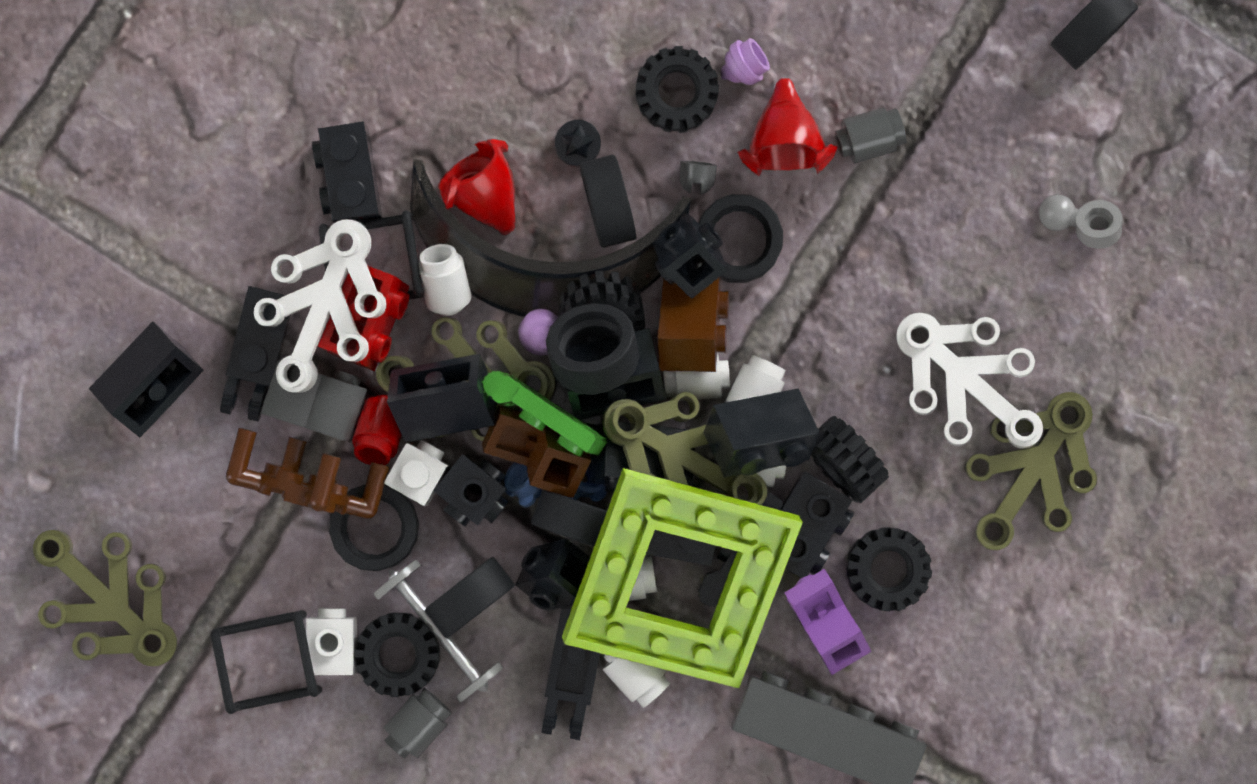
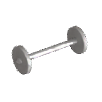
M414 560L400 572L389 570V581L374 592L373 595L379 600L396 587L472 682L455 696L457 700L461 703L477 690L488 692L487 682L504 667L500 662H497L481 675L453 639L443 636L424 611L426 608L424 603L405 581L407 577L421 566L418 560Z

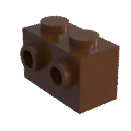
M720 277L692 299L676 283L671 285L663 278L658 330L660 371L716 372L717 353H726L727 326L720 325V319L729 318V291H720Z

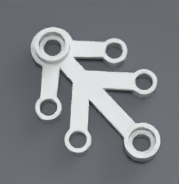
M350 219L340 220L328 229L324 243L295 256L279 255L272 263L271 272L274 278L280 282L290 284L298 281L304 271L329 262L322 280L277 300L263 298L254 307V317L259 324L275 327L280 325L285 317L311 306L292 355L283 358L277 366V381L286 391L303 393L315 385L318 372L312 357L329 315L332 317L340 338L337 343L339 356L346 361L359 362L368 354V342L359 334L341 289L347 270L358 292L355 298V309L358 314L367 318L380 317L386 309V299L382 293L377 291L365 261L371 249L370 234L365 226L357 221ZM349 234L353 239V245L348 251H343L340 248V240L344 235ZM290 260L294 270L289 277L285 278L281 273V266L284 262ZM373 295L377 299V307L373 312L368 313L364 308V301L368 296ZM269 304H273L276 308V315L271 321H267L263 314L265 307ZM351 339H356L360 346L359 352L351 357L347 353L346 346ZM292 365H297L300 369V377L295 382H291L287 376V371Z
M914 313L904 318L897 329L899 348L904 354L912 358L913 391L909 399L911 409L916 414L928 415L937 406V395L930 388V359H932L945 371L948 422L944 428V436L951 445H965L972 436V426L966 416L965 390H967L1006 425L1005 435L1013 446L1022 449L1034 446L1041 438L1043 432V424L1039 416L1030 410L1018 411L979 376L1010 373L1018 378L1026 377L1032 372L1035 365L1033 354L1025 348H1017L1007 355L957 357L944 344L975 341L979 346L989 347L996 343L999 338L1000 328L998 323L992 318L983 317L974 324L940 326L931 315ZM988 324L992 326L995 332L994 336L989 340L980 339L976 332L980 325ZM916 328H924L927 330L929 338L926 342L918 344L912 340L911 332ZM1016 355H1024L1029 360V367L1024 371L1014 369L1011 363L1012 358ZM921 392L928 393L932 397V404L926 409L917 407L914 402L916 395ZM1020 420L1031 422L1033 425L1032 434L1029 436L1019 435L1015 429L1016 423ZM955 423L963 424L967 429L966 437L961 440L952 438L949 434L950 427Z

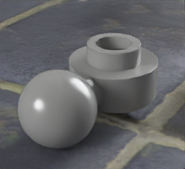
M1055 194L1044 199L1040 205L1039 218L1046 228L1052 231H1062L1069 226L1076 227L1078 239L1088 247L1097 249L1107 248L1115 244L1121 237L1122 213L1111 202L1094 200L1077 209L1068 197ZM1100 227L1104 228V230H1094V228Z

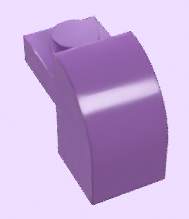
M825 569L814 575L801 578L793 588L784 592L790 607L831 675L872 652Z

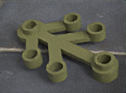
M442 317L433 323L431 329L433 339L437 343L445 345L455 358L477 354L462 336V326L457 319ZM488 320L481 323L476 332L478 342L485 348L493 349L509 370V376L513 375L514 378L519 379L526 385L530 376H537L541 381V388L538 392L551 400L556 390V378L553 375V371L542 362H526L507 339L506 327L501 322ZM445 322L450 323L454 330L453 336L449 340L444 339L440 334V328ZM491 325L496 327L499 333V337L494 343L488 342L485 338V330ZM400 355L389 356L382 363H379L376 370V378L381 388L387 392L389 391L391 370H394L397 365L403 368L414 366L409 358ZM484 362L488 373H492V370ZM504 404L501 405L517 411L520 409V407L517 405L512 407H508ZM479 429L471 430L472 435L476 439L483 441L485 435ZM451 434L441 435V436H436V437L441 438V437L449 436V435H451Z
M682 392L672 397L670 401L645 408L634 400L621 399L612 403L605 410L602 420L604 432L613 443L623 446L630 470L655 476L650 473L644 445L658 454L666 480L688 485L683 471L684 468L726 493V496L740 499L737 495V488L741 485L748 491V499L746 501L759 505L764 503L767 496V486L761 476L758 474L750 476L739 474L724 478L718 465L691 450L692 448L708 444L703 433L706 425L668 436L651 426L669 419H674L677 422H686L694 418L700 409L699 401L694 394ZM680 399L688 403L690 408L688 415L682 414L679 411L678 401ZM620 416H625L630 421V430L628 432L623 431L619 427L618 419Z
M1074 392L1061 393L1049 402L1046 411L1035 413L1042 421L1043 430L1048 429L1038 446L992 456L974 454L967 459L965 472L974 481H985L992 474L1023 468L995 513L984 515L976 524L975 536L979 544L984 548L1001 550L1011 543L1014 536V528L1011 522L1039 479L1046 507L1042 515L1043 524L1047 529L1054 532H1062L1070 526L1072 514L1064 504L1054 457L1064 440L1072 466L1067 476L1069 487L1077 493H1087L1096 486L1097 475L1089 465L1083 433L1091 425L1093 413L1089 402L1080 394ZM1066 406L1072 407L1076 411V420L1072 424H1065L1061 420L1060 413ZM996 417L991 422L990 433L996 441L1007 443L1009 442L1007 438L1001 437L996 431L997 424L1000 422ZM1020 420L1016 423L1015 429L1018 434L1033 432V425L1028 420ZM978 458L986 461L988 465L986 474L981 477L976 476L971 470L972 463ZM1080 470L1086 471L1090 476V483L1085 488L1078 487L1074 482L1075 474ZM1055 509H1060L1065 514V521L1059 527L1053 526L1049 521V515ZM992 522L997 523L1002 531L1001 536L994 541L989 540L985 535L986 526Z
M48 530L42 532L35 539L33 553L36 560L47 567L57 566L96 602L64 604L58 600L47 601L40 607L38 618L43 626L51 629L61 627L65 623L116 621L130 635L99 637L94 632L80 633L72 643L74 654L79 659L91 660L100 654L133 653L135 658L144 665L160 666L167 663L174 656L177 649V636L172 627L163 622L162 586L165 583L166 574L161 566L152 563L143 565L138 569L136 583L144 590L142 619L129 607L128 555L132 550V542L122 532L110 533L102 542V551L108 558L109 588L72 554L73 543L66 533L60 530ZM114 537L121 538L125 543V549L120 555L113 554L109 549V543ZM48 540H54L59 545V552L53 558L48 557L44 553V544ZM147 569H154L159 575L158 583L153 587L146 585L143 581V574ZM51 605L57 606L61 611V619L57 623H51L46 618V610ZM150 634L158 636L161 640V647L157 652H151L145 646V640ZM84 637H89L95 642V650L90 655L84 654L80 650V642Z

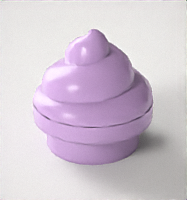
M752 38L745 42L737 40L730 45L729 51L725 55V64L721 68L722 79L746 85H753L763 79V73L770 69V65L766 55Z
M536 309L524 317L519 325L518 335L519 341L525 350L535 355H548L546 338L550 326L559 318L557 315L546 309Z

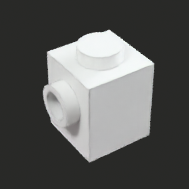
M422 439L417 447L411 443H406L384 484L419 504L428 506L435 494L434 489L442 481L450 465L441 461L445 452Z
M319 608L318 617L306 619V637L314 675H354L357 673V661L354 658L355 649L357 648V617H346V608Z

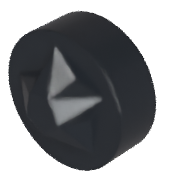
M572 120L560 127L555 137L557 155L565 164L572 167H580V163L596 159L601 149V139L597 129L591 123L584 120Z

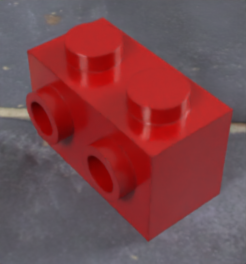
M368 266L377 291L382 293L386 299V309L380 317L367 318L358 314L355 309V298L358 292L349 272L341 289L358 332L367 340L369 345L367 356L359 362L351 363L375 372L378 362L382 363L390 351L392 344L390 333L396 319L400 320L407 310L409 304V294L407 292L410 286L394 275ZM373 295L368 296L364 301V308L370 313L377 307V299ZM330 315L318 347L333 356L341 358L337 351V343L340 338ZM351 339L346 346L347 353L352 357L359 352L360 346L358 341Z

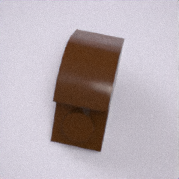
M499 405L495 413L494 426H489L482 441L483 453L526 465L530 486L574 498L591 462L590 453L584 451L581 457L573 454L557 443L560 434L547 425L543 431H540L520 418V411Z

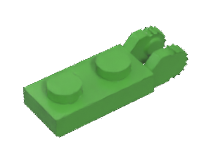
M497 370V372L492 371L486 377L484 376L485 379L482 383L485 390L484 393H487L488 397H492V400L501 405L504 404L508 407L517 405L523 410L519 414L520 418L540 431H543L547 425L559 433L560 437L557 443L573 454L581 457L585 451L599 456L606 445L607 438L519 379L514 378L513 375L509 376L508 373H501V371Z

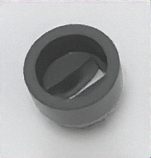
M680 161L679 180L681 186L691 194L692 183H700V195L709 192L716 180L717 165L697 161Z

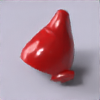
M781 78L777 81L774 92L759 118L749 150L744 148L737 153L742 163L759 177L762 170L790 171L815 167L817 174H819L833 160L837 146L832 144L825 146L819 127L798 96L793 81L789 78Z
M487 139V141L476 143L475 146L478 148V151L462 159L446 172L438 183V189L446 209L454 206L461 212L498 230L501 235H508L516 227L514 179L503 154L508 152V145L502 140Z

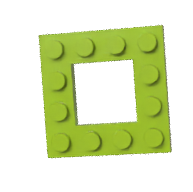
M623 468L563 631L562 639L564 644L740 688L803 522L800 516ZM655 530L737 551L709 628L626 607Z

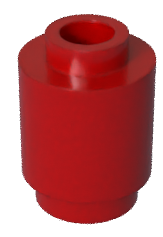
M378 395L364 401L353 435L354 455L359 461L367 465H371V462L387 465L390 459L397 454L402 434L387 404L388 395Z

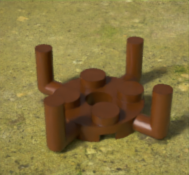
M238 428L226 472V480L231 485L255 490L268 496L271 495V492L281 494L282 498H284L283 501L309 507L317 512L334 513L336 511L340 514L346 513L366 519L373 518L376 515L389 466L371 462L362 498L347 494L348 486L339 484L336 481L341 462L340 457L323 453L317 475L310 473L308 481L303 480L304 475L298 472L307 441L289 437L281 465L266 462L264 471L257 472L247 469L257 432Z

